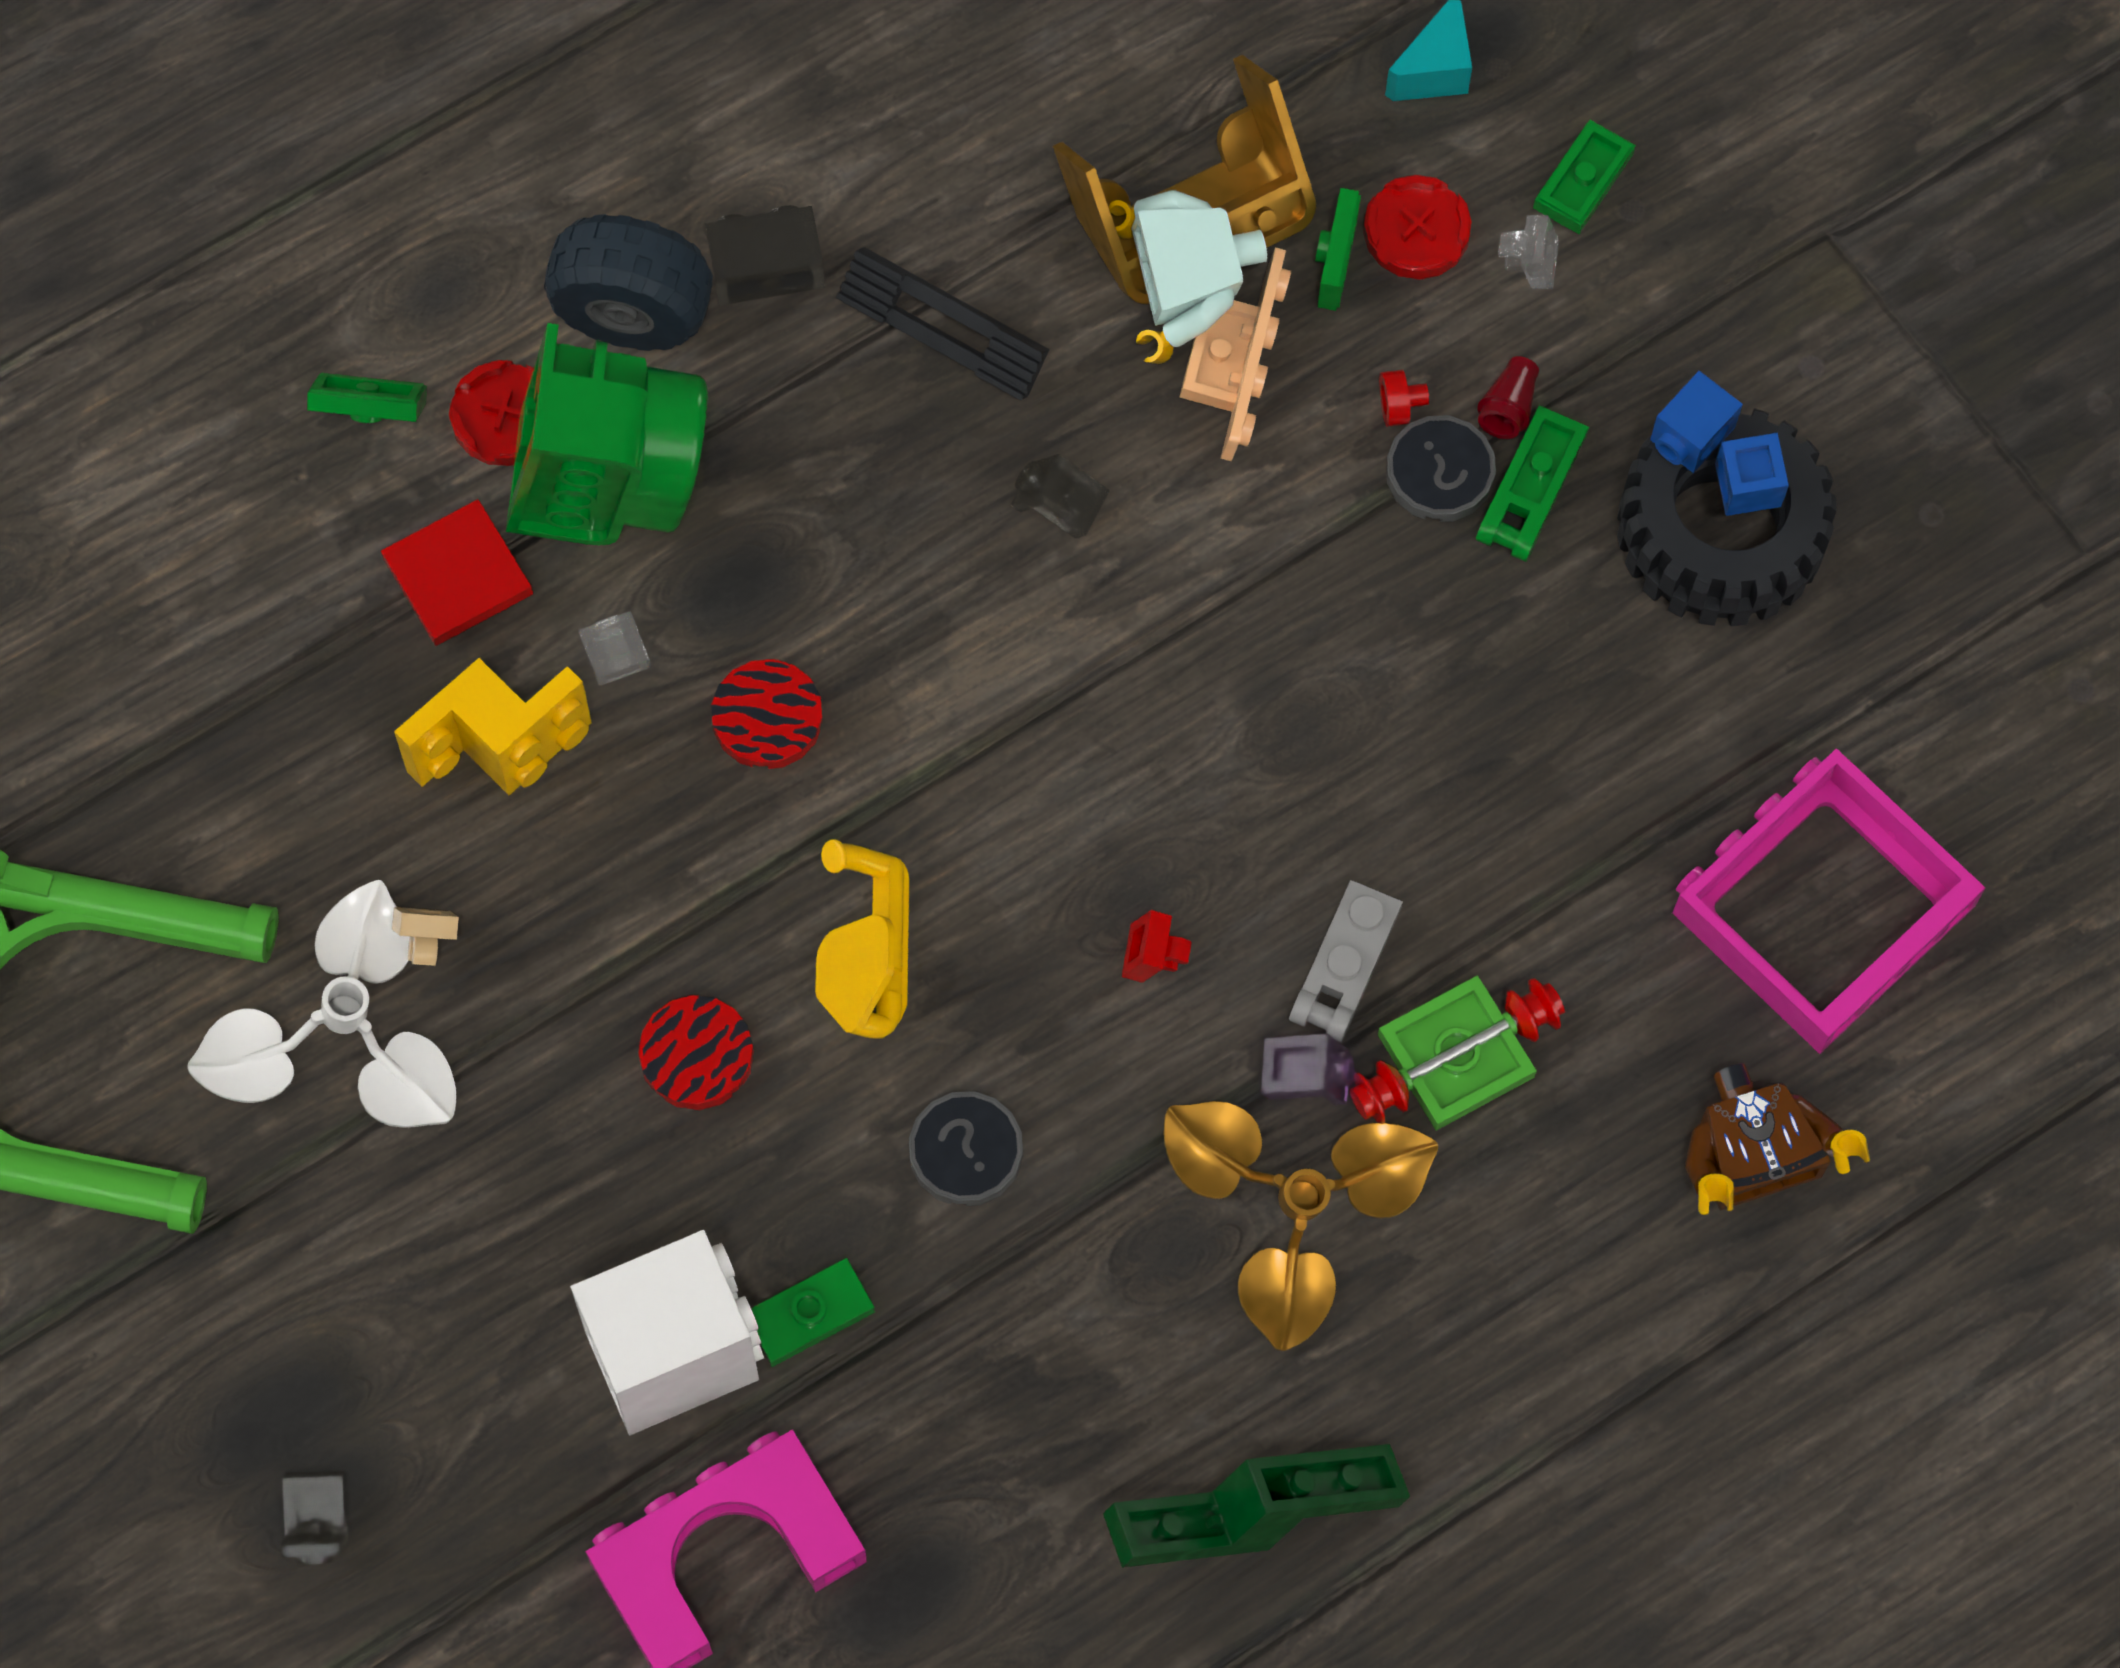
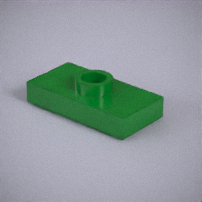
M1589 120L1536 197L1533 209L1573 232L1580 234L1633 156L1636 145L1596 122Z
M1340 188L1332 231L1321 230L1315 262L1325 263L1320 284L1318 308L1336 311L1337 307H1340L1361 201L1359 191Z
M320 373L307 392V411L350 415L352 420L361 423H375L382 419L416 422L426 405L427 385H424V383Z
M847 1258L751 1308L758 1325L757 1332L761 1340L760 1347L771 1367L875 1313L871 1300Z

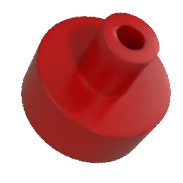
M1404 370L1380 372V400L1386 426L1409 424L1411 416L1410 407L1429 405L1427 384L1408 385Z

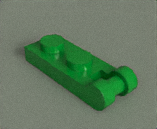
M1540 405L1538 406L1481 523L1476 541L1490 547L1493 543H1497L1511 549V556L1524 562L1528 561L1538 536L1587 437L1589 426ZM1508 511L1526 519L1521 530L1503 522Z

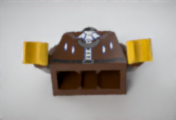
M1741 1063L1726 1067L1713 1075L1723 1101L1707 1107L1701 1123L1693 1129L1685 1168L1698 1194V1212L1702 1215L1709 1214V1202L1711 1201L1717 1202L1720 1211L1724 1209L1732 1211L1733 1206L1822 1178L1831 1162L1828 1155L1834 1157L1835 1167L1841 1174L1850 1172L1849 1156H1859L1866 1163L1870 1161L1864 1134L1856 1130H1844L1801 1095L1791 1094L1783 1083L1755 1090L1746 1065Z

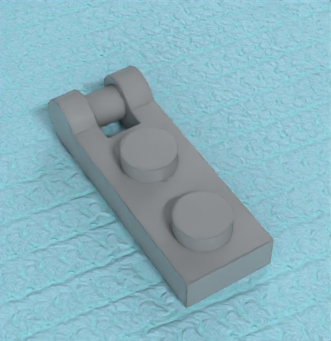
M1350 880L1303 988L1294 1003L1289 1021L1303 1027L1306 1026L1307 1022L1327 1030V1037L1342 1043L1398 918L1403 901ZM1321 992L1340 1000L1336 1009L1317 1002Z

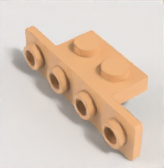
M1276 247L1274 249L1265 273L1258 306L1234 300L1233 306L1206 332L1195 337L1193 340L1179 397L1232 412L1221 454V459L1232 461L1238 445L1248 447L1254 429L1256 415L1247 413L1251 396L1260 398L1268 370L1267 366L1259 364L1262 348L1272 349L1279 325V318L1270 316L1274 300L1283 302L1291 275L1290 270L1282 268L1286 253L1284 249Z

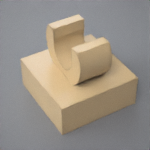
M394 907L392 930L399 936H410L408 961H412V964L436 966L437 938L457 940L459 917L451 911Z

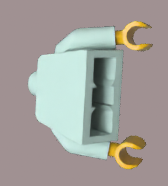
M1170 190L1137 200L1134 207L1121 200H1115L1108 206L1110 213L1115 216L1126 214L1125 221L1115 228L1118 236L1123 239L1134 237L1155 326L1164 324L1162 332L1145 330L1137 335V344H1147L1154 338L1158 342L1157 352L1153 356L1147 357L1144 360L1145 362L1165 363L1171 358L1174 347H1180L1206 332L1233 306L1234 296L1237 295L1243 283L1241 267L1267 261V248L1261 230L1233 235L1225 209L1212 208L1208 202L1177 190Z

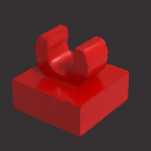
M1150 910L1130 925L1122 971L1123 978L1143 983L1161 970L1176 972L1179 963L1188 964L1192 942L1185 938L1169 936L1172 921L1171 915Z

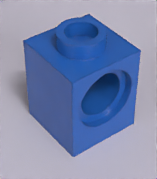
M1698 371L1657 415L1650 440L1655 443L1656 449L1667 461L1675 465L1682 464L1694 473L1735 429L1743 404L1701 371Z
M1778 433L1722 442L1715 466L1726 516L1781 507L1789 484Z

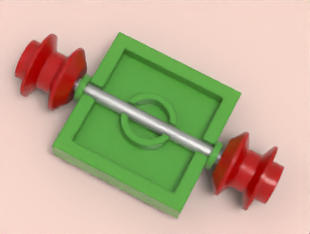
M1477 975L1380 1027L1378 1037L1399 1070L1379 1060L1376 1062V1076L1367 1079L1359 1072L1355 1073L1354 1082L1356 1086L1350 1089V1095L1355 1107L1365 1120L1373 1117L1382 1125L1385 1123V1110L1387 1108L1395 1106L1403 1113L1408 1110L1409 1091H1412L1437 1131L1535 1078L1537 1070L1515 1034L1518 1033L1522 1037L1536 1042L1539 1039V1026L1546 1023L1554 1030L1561 1028L1559 1016L1565 1013V1009L1557 991L1551 984L1547 983L1542 986L1538 980L1532 978L1528 982L1529 993L1523 997L1513 990L1507 992L1506 1012L1501 1014Z

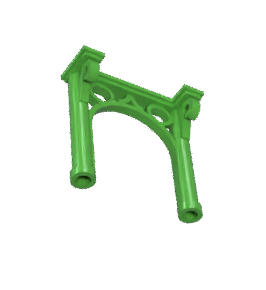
M0 850V907L42 914V916L25 922L11 931L5 915L0 910V969L11 958L32 943L50 935L72 930L101 931L260 963H267L272 954L279 921L278 909L276 907L253 903L250 908L8 862L9 856ZM0 1129V1190L167 1223L170 1230L194 1234L197 1230L206 1200L207 1181L205 1177L33 1144L15 1138Z

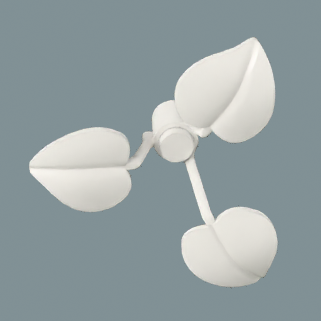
M381 880L365 884L341 899L325 916L318 928L315 938V954L318 964L324 971L330 974H348L347 977H339L328 983L323 991L321 1009L314 1011L311 1014V1018L285 1042H282V1030L279 1023L267 1013L256 1009H240L226 1014L208 1030L198 1050L188 1062V1071L198 1083L210 1092L232 1101L257 1103L272 1099L291 1084L294 1076L293 1065L286 1052L294 1050L318 1025L324 1023L330 1030L339 1034L359 1031L369 1052L376 1058V1060L371 1061L362 1069L358 1079L360 1101L373 1118L388 1126L400 1128L446 1124L453 1118L456 1106L455 1081L450 1066L440 1049L422 1035L402 1032L394 1036L388 1043L385 1051H383L373 1035L371 1023L366 1020L369 994L364 984L358 978L360 977L369 983H383L398 975L408 963L410 936H399L392 930L393 910L397 906Z

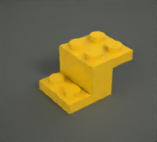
M478 658L397 728L394 733L407 773L421 787L433 777L440 779L447 775L457 765L460 759L459 754L465 751L510 795L519 786L525 788L535 783L545 772L547 762L561 749L568 751L577 746L588 733V726L592 722L583 681L568 666L525 703Z

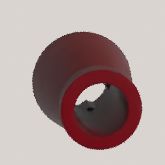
M1522 356L1510 358L1504 371L1479 401L1477 406L1479 413L1478 423L1488 434L1500 439H1513L1518 436L1520 431L1528 427L1535 382L1539 374V367L1535 362Z

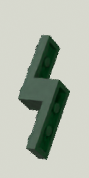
M1385 1444L1246 1459L1213 1492L1114 1502L1103 1513L1121 1566L1124 1568L1268 1551L1303 1518L1398 1508L1410 1498V1494L1391 1445Z

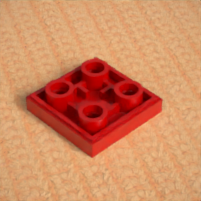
M479 499L381 550L383 560L435 647L533 595L530 583Z

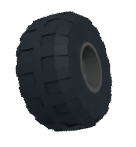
M599 214L590 218L583 217L578 219L572 225L565 228L561 234H558L548 261L544 290L557 317H561L565 324L574 330L581 331L590 338L601 340L614 346L635 348L643 351H651L653 349L667 350L672 349L675 345L683 344L690 337L698 333L708 308L713 275L700 249L694 243L684 239L683 235L648 220L643 221L624 215L608 216L606 214Z

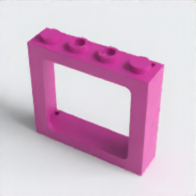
M1837 748L1823 761L1814 757L1807 762L1793 779L1797 786L1784 798L1778 793L1772 795L1755 813L1754 818L1758 822L1745 834L1739 829L1732 832L1715 851L1719 858L1708 869L1704 871L1700 866H1697L1690 871L1676 888L1680 895L1673 914L1819 1054L1832 1044L1976 906L1985 890V887ZM1828 806L1838 813L1919 889L1934 906L1823 1011H1819L1716 913L1715 904L1816 809Z

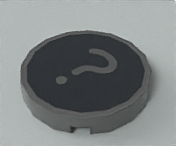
M1450 415L1426 416L1409 423L1394 438L1386 460L1387 485L1396 502L1411 515L1422 519L1426 517L1440 519L1439 522H1454L1473 514L1488 499L1496 475L1495 453L1486 436L1470 422Z
M975 1091L951 1092L932 1101L916 1118L909 1136L910 1166L920 1186L935 1199L948 1204L952 1202L955 1204H966V1206H980L1000 1197L1016 1180L1023 1159L1022 1131L1012 1112L997 1099Z

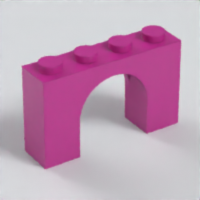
M793 1429L782 1436H779L777 1431L764 1435L747 1448L749 1455L731 1466H728L726 1462L713 1465L696 1478L697 1486L678 1497L675 1492L662 1495L644 1509L646 1516L625 1527L623 1522H619L604 1529L593 1538L592 1542L595 1546L585 1551L592 1568L651 1668H690L713 1654L709 1641L680 1594L675 1582L676 1562L683 1544L692 1532L711 1519L725 1515H746L770 1525L786 1542L815 1593L867 1562L864 1547Z

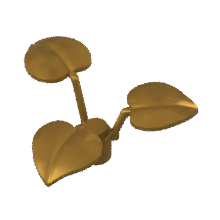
M1216 1101L1192 1105H1174L1168 1108L1164 1119V1143L1169 1161L1181 1182L1194 1193L1212 1199L1226 1198L1237 1187L1240 1176L1251 1182L1276 1186L1280 1189L1278 1196L1279 1205L1285 1215L1294 1220L1288 1252L1286 1253L1276 1248H1267L1257 1252L1243 1266L1238 1281V1296L1246 1316L1266 1337L1270 1344L1280 1351L1289 1350L1308 1339L1326 1318L1335 1297V1274L1329 1260L1318 1253L1298 1255L1299 1245L1303 1232L1307 1227V1221L1315 1218L1325 1209L1329 1203L1331 1191L1342 1190L1346 1187L1350 1203L1357 1211L1364 1215L1381 1219L1401 1214L1416 1201L1421 1193L1431 1164L1438 1151V1143L1435 1140L1414 1129L1386 1123L1382 1125L1381 1123L1365 1124L1347 1131L1332 1148L1331 1160L1334 1168L1342 1178L1337 1180L1326 1179L1320 1172L1313 1169H1301L1294 1172L1289 1178H1286L1282 1174L1272 1175L1248 1168L1257 1160L1261 1153L1262 1137L1254 1118L1236 1105Z

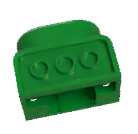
M547 323L520 412L505 532L599 546L615 543L619 539L623 526L666 533L675 531L681 523L691 498L701 458L708 403V389L705 379L696 374L648 367L646 359L642 357L607 352L608 344L604 341L596 340L593 349L576 347L569 344H557L559 325Z

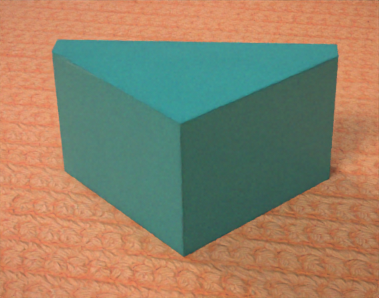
M1448 0L1388 71L1386 97L1392 101L1468 94L1472 62L1460 0Z

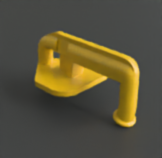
M836 839L829 840L824 844L821 853L824 867L831 873H839L843 869H848L873 876L872 915L830 931L822 940L816 957V997L845 1032L870 1039H882L894 1032L907 1007L908 870L905 864L895 856L858 845L841 843Z

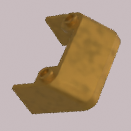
M1240 55L1234 58L1233 61L1248 106L1228 116L1218 130L1217 145L1223 162L1157 194L1177 190L1208 202L1212 208L1225 209L1233 235L1261 230L1267 248L1306 228L1314 217L1316 200L1278 80L1244 55ZM1060 142L1054 145L1053 149L1072 204L1084 230L1120 289L1135 302L1150 304L1134 237L1123 239L1118 236L1115 228L1125 221L1126 214L1115 216L1110 213L1108 207L1115 200H1121L1131 206L1126 191L1113 180L1099 179L1095 167L1065 143Z

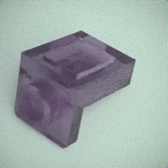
M1329 1034L1264 1039L1261 1094L1270 1100L1323 1096L1334 1105L1347 1103L1348 1086L1353 1084L1355 1067L1353 1058L1345 1046Z

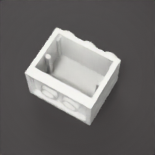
M704 1230L570 1286L584 1331L629 1436L759 1380L756 1362L764 1359L760 1348L761 1340L757 1332V1322L746 1297L738 1298L736 1293L738 1288L733 1277L735 1273L723 1244L719 1243L711 1247Z

